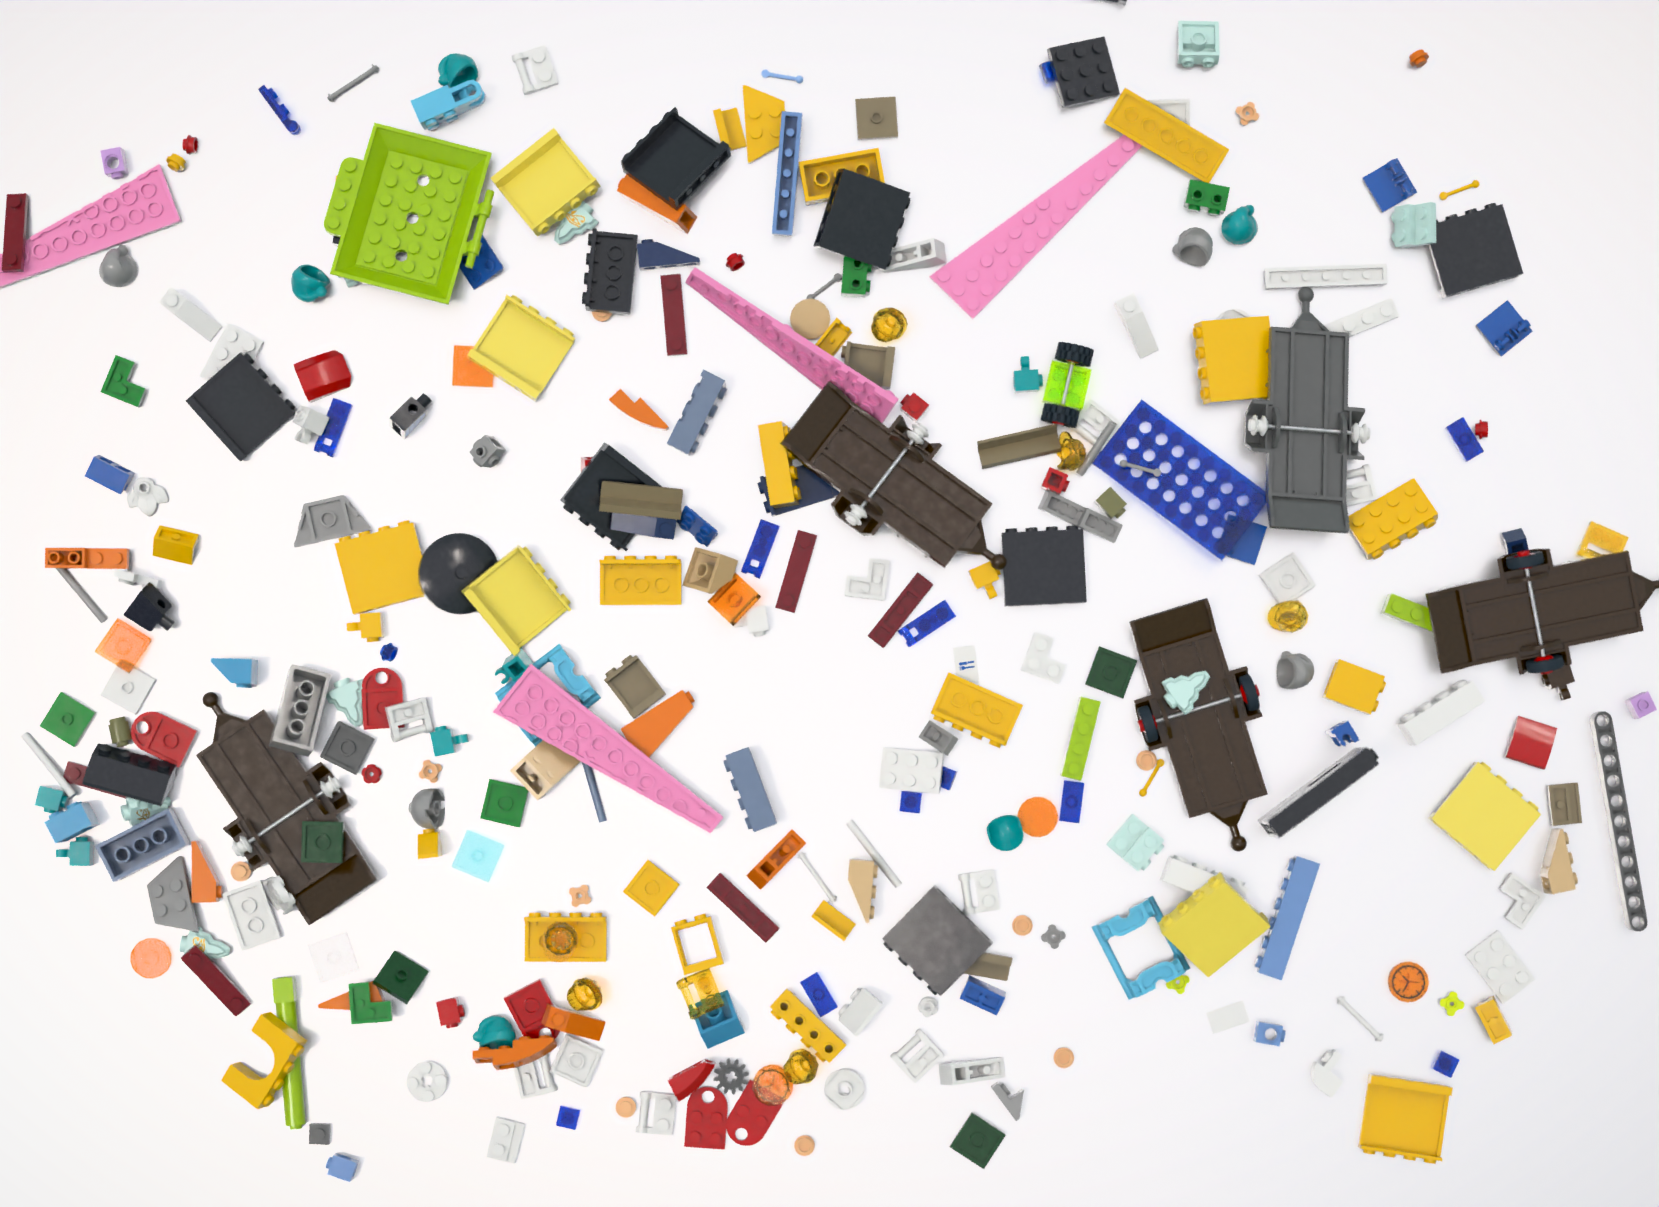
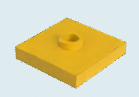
M647 860L623 890V893L655 917L680 884L651 861Z

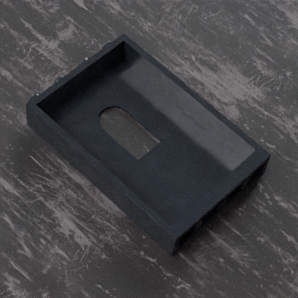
M1359 747L1352 749L1258 819V822L1269 837L1281 838L1378 766V755L1372 748Z

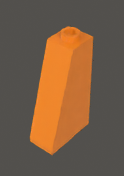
M627 174L618 184L617 192L622 197L686 234L689 233L697 219V216L685 204L678 210H675Z
M682 689L621 728V731L630 743L650 758L694 708L692 703L695 700L689 691L685 693Z

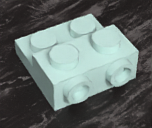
M1178 21V64H1182L1184 67L1203 64L1206 68L1218 65L1220 57L1219 21Z
M1427 202L1394 207L1391 219L1395 226V232L1392 234V241L1395 243V247L1411 248L1436 243V203Z
M1131 814L1106 845L1136 871L1140 869L1144 871L1151 863L1149 858L1153 853L1158 855L1164 848L1162 844L1164 839L1134 814Z

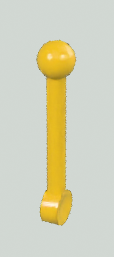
M1474 180L1471 184L1450 192H1441L1439 198L1445 200L1450 195L1472 187L1477 188L1480 183L1478 180Z
M1163 759L1157 760L1156 767L1147 783L1139 791L1140 796L1144 797L1147 795L1149 785L1159 768L1164 765Z

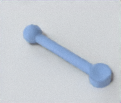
M763 70L761 73L763 78L775 77L794 80L797 83L803 82V77L800 75L794 77L769 73L768 70Z

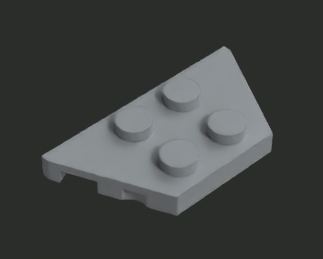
M344 495L303 504L302 515L293 545L294 548L371 531V527Z
M178 856L146 885L154 924L199 932L184 857Z

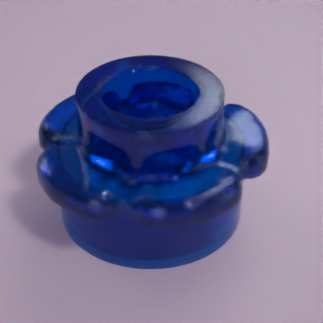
M391 642L387 645L384 644L380 650L382 661L392 662L397 655L398 648L393 646Z

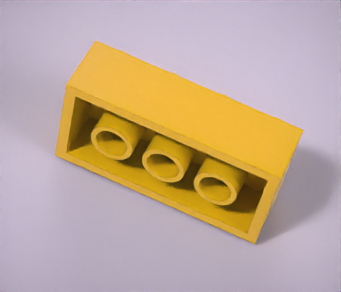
M879 148L798 162L806 205L828 202L838 169L844 168L885 183Z
M782 421L758 425L770 506L781 508L799 505V499H802L800 487L796 486L795 481L798 479L797 467H794L792 462L795 457L780 444L791 428Z

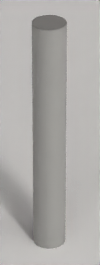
M1109 421L1076 473L1081 476L1085 474L1116 427L1114 423Z

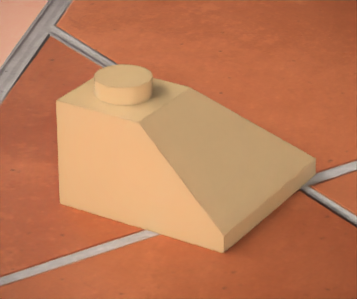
M695 547L683 586L712 594L732 580L738 560Z

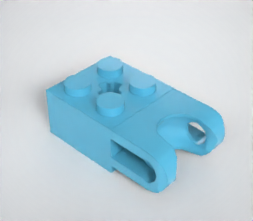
M468 80L452 88H449L448 85L443 86L410 102L423 129L431 131L438 128L440 123L445 121L447 123L453 122L458 119L459 115L481 106L485 101V93L477 81Z

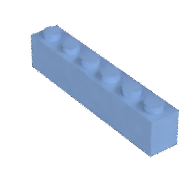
M782 111L772 235L793 236L803 116L799 112Z
M1295 855L1293 859L1290 858L1286 869L1289 871L1288 876L1283 878L1280 889L1283 890L1281 897H1277L1274 904V909H1276L1275 915L1269 919L1271 927L1269 928L1268 937L1264 936L1261 948H1264L1262 955H1258L1255 962L1256 972L1282 981L1320 866L1319 863Z

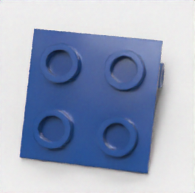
M1398 158L1390 160L1382 167L1362 177L1382 213L1417 193Z
M483 235L480 241L482 245L479 256H476L473 268L465 267L468 256H462L459 267L474 290L495 274H500L504 268Z
M1508 300L1476 325L1501 357L1533 332L1530 328V322L1527 319L1524 320Z
M687 505L681 512V520H677V523L681 529L691 533L698 543L708 547L711 541L718 535L717 530Z
M1228 514L1216 553L1255 565L1267 526L1245 520L1237 515Z

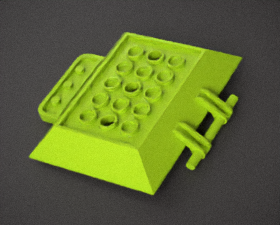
M374 122L364 159L348 157L342 161L324 219L326 232L329 235L340 237L330 274L449 305L462 256H468L465 267L472 269L476 256H479L482 245L480 241L486 220L490 217L493 207L491 203L494 191L487 190L484 201L478 204L492 153ZM421 177L429 179V183L426 186L418 184V180ZM415 214L418 216V221L411 224L407 221L408 216ZM473 218H478L473 239L467 242ZM400 252H405L408 256L405 261H398L396 255Z

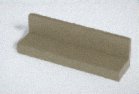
M1056 424L977 441L982 469L1061 452Z
M602 481L599 511L681 520L683 490Z
M984 952L963 974L1007 981L1012 957Z

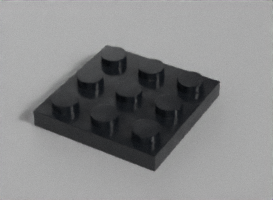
M1105 36L1047 49L1062 108L1120 95Z

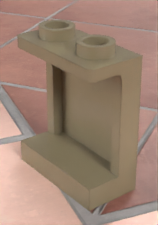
M847 341V346L842 345L841 358H845L844 364L881 388L890 389L895 347L851 343V341Z
M629 655L621 661L623 664L617 670L613 667L605 674L606 678L604 681L621 701L631 717L635 719L665 696L666 693L638 656L632 657Z

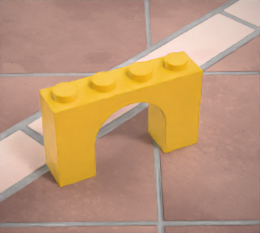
M271 1012L260 1014L251 1029V1032L267 1043L273 1052L274 1066L271 1073L267 1077H261L242 1062L230 1064L221 1079V1082L257 1110L269 1107L272 1104L274 1094L283 1086L285 1076L293 1070L295 1066L293 1063L304 1052V1045L307 1042L305 1038Z

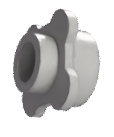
M1051 924L1048 926V931L1042 934L1041 939L1043 942L1049 943L1051 948L1057 949L1061 940L1065 939L1066 934Z

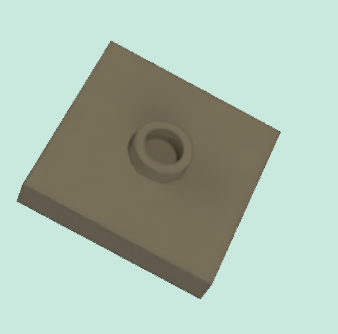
M896 96L855 99L858 140L898 138Z

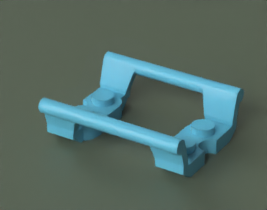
M560 644L533 663L537 669H540L546 663L552 662L558 678L569 692L580 698V703L586 708H589L601 699L583 675L576 676L574 674L573 668L575 664ZM511 680L495 692L500 702L516 682ZM519 727L535 747L543 741L541 738Z
M1153 896L1130 908L1129 915L1126 918L1116 915L1105 922L1091 927L1128 1000L1140 997L1156 989V982L1162 979L1169 982L1190 969L1183 953L1167 938L1166 940L1174 953L1173 960L1171 962L1162 961L1142 971L1134 981L1126 978L1108 943L1110 937L1115 935L1123 936L1143 926L1151 916L1155 917L1157 922L1161 921L1163 914Z

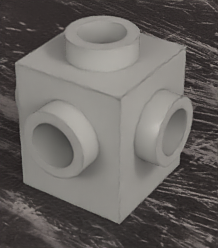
M484 435L473 444V448L469 453L474 457L473 461L479 467L491 468L498 464L500 457L505 453L506 449L494 436Z

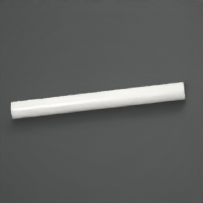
M28 732L21 735L23 741L70 799L73 798L77 793Z
M852 819L847 822V827L895 888L902 884L855 822Z

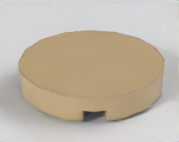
M812 298L803 299L796 303L791 311V326L796 333L804 338H818L829 327V310L819 300Z

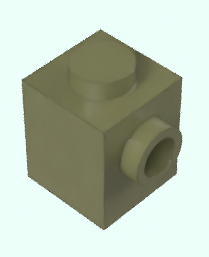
M1111 487L1094 501L1110 519L1114 516L1118 519L1126 511L1123 507L1127 503Z

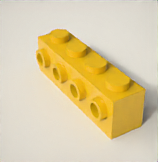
M788 988L770 1005L772 1009L770 1013L778 1020L782 1018L787 1023L785 1027L792 1034L797 1032L802 1037L800 1041L808 1049L812 1046L817 1051L815 1055L823 1063L825 1061L830 1063L846 1046V1043Z

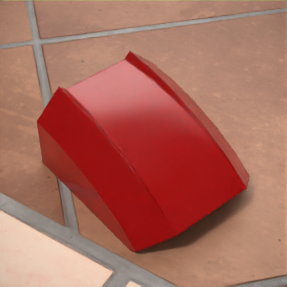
M336 350L328 351L293 364L304 394L310 403L350 387L352 376L343 354Z
M705 1058L669 1077L667 1081L679 1102L691 1095L704 1083L716 1062Z

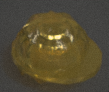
M893 307L880 309L873 317L871 332L877 340L885 343L899 339L907 329V319L902 312Z
M1067 431L1061 432L1059 436L1061 452H1057L1061 463L1057 467L1059 470H1076L1085 461L1086 448L1080 440L1073 439Z
M1299 600L1284 601L1271 607L1267 619L1274 629L1293 633L1301 630L1307 624L1308 612Z
M555 922L546 929L543 937V949L549 960L561 963L573 955L579 941L575 928L566 922Z
M590 978L576 979L567 991L568 1003L576 1011H592L597 1009L602 1004L603 994L601 986H599L597 981Z
M797 1049L790 1054L789 1059L783 1066V1070L789 1082L795 1085L807 1084L814 1080L819 1064L811 1052L805 1049Z

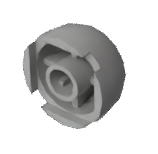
M439 788L422 789L414 795L409 803L408 811L418 826L426 829H437L436 827L442 825L445 816V808L441 809V801H445L442 791Z

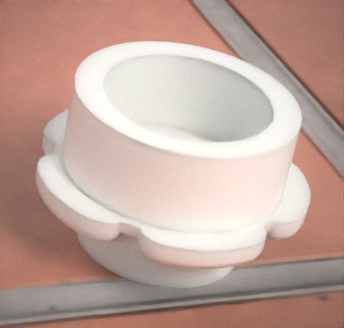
M924 997L918 1005V1010L924 1017H931V1015H935L938 1012V1003L934 998Z

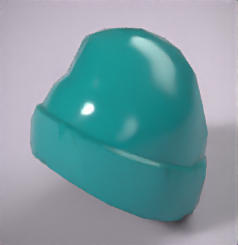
M449 54L438 65L440 75L438 83L441 86L448 85L449 88H452L468 80L476 81L478 77L475 61L464 54Z
M1252 205L1241 206L1224 218L1221 225L1222 234L1230 243L1236 245L1251 242L1256 236L1258 224L1252 216L1254 213Z
M303 264L293 271L291 288L294 295L300 301L314 302L318 297H325L328 293L326 287L329 285L330 280L317 267Z
M488 1016L480 1022L478 1030L474 1032L472 1038L475 1042H479V1048L489 1047L491 1049H498L499 1046L512 1047L513 1040H515V1032L513 1026L505 1018Z

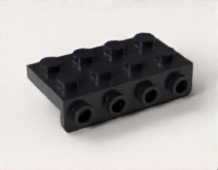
M593 228L592 234H588V246H591L590 253L586 254V265H589L588 273H584V285H587V290L582 293V304H585L586 311L631 314L638 242L637 234L597 231V228Z

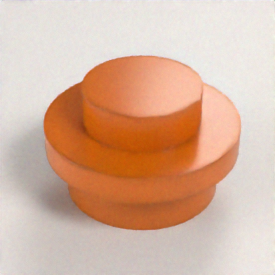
M1423 49L1417 50L1409 56V63L1413 67H1422L1427 63L1429 55Z

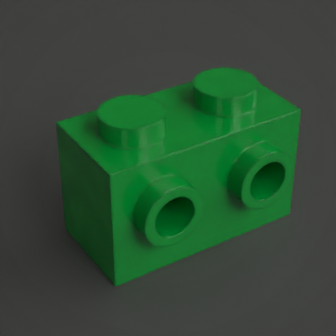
M1190 179L1184 206L1193 212L1205 210L1208 211L1207 214L1213 216L1224 214L1230 187Z
M844 256L841 296L865 297L866 292H870L871 280H867V272H871L872 266Z

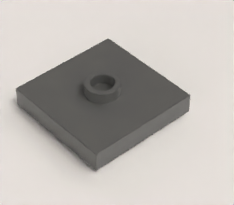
M337 721L320 757L357 775L375 739L341 721Z

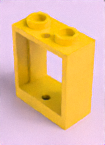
M706 913L694 916L695 920L687 922L686 919L674 922L675 926L671 927L684 975L724 964L711 916L706 917ZM707 923L717 957L688 965L678 931Z

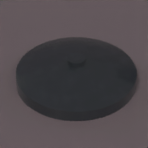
M465 533L445 535L434 541L421 557L418 568L420 588L426 599L434 607L445 613L464 615L475 612L477 610L461 590L497 562V558L484 541L473 535Z

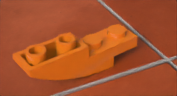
M45 548V568L129 569V549Z
M541 1035L536 1039L523 1036L519 1037V1040H513V1048L510 1046H499L498 1049L480 1047L478 1050L472 1051V1059L476 1064L493 1063L496 1071L511 1069L540 1059L555 1049L557 1042L549 1035Z

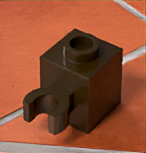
M1564 665L1562 668L1553 670L1552 673L1541 675L1544 686H1547L1548 689H1558L1560 700L1571 698L1566 685L1575 682L1570 665Z

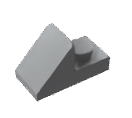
M930 720L919 735L920 739L947 756L958 741L957 737Z
M996 1082L991 1086L992 1090L1015 1121L1019 1120L1024 1090H1019L1009 1098L1010 1092L1004 1083L999 1085Z

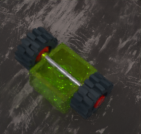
M1058 342L1055 359L1062 362L1052 360L1050 363L1042 403H1045L1041 415L1042 421L1063 427L1076 428L1079 413L1084 406L1092 369L1079 367L1078 365L1091 366L1093 349L1069 342Z

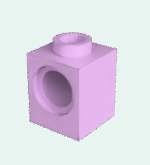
M121 147L100 150L106 176L111 177V179L123 178L124 174H129L125 152ZM118 159V167L112 169L110 167L111 162Z
M1648 691L1641 692L1625 700L1633 719H1639L1657 710Z

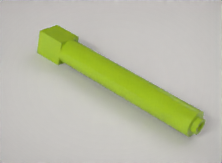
M295 976L273 978L272 989L276 1016L298 1033ZM300 1056L293 1063L295 1065L293 1070L285 1076L282 1086L285 1126H290V1130L302 1129V1125L306 1124Z

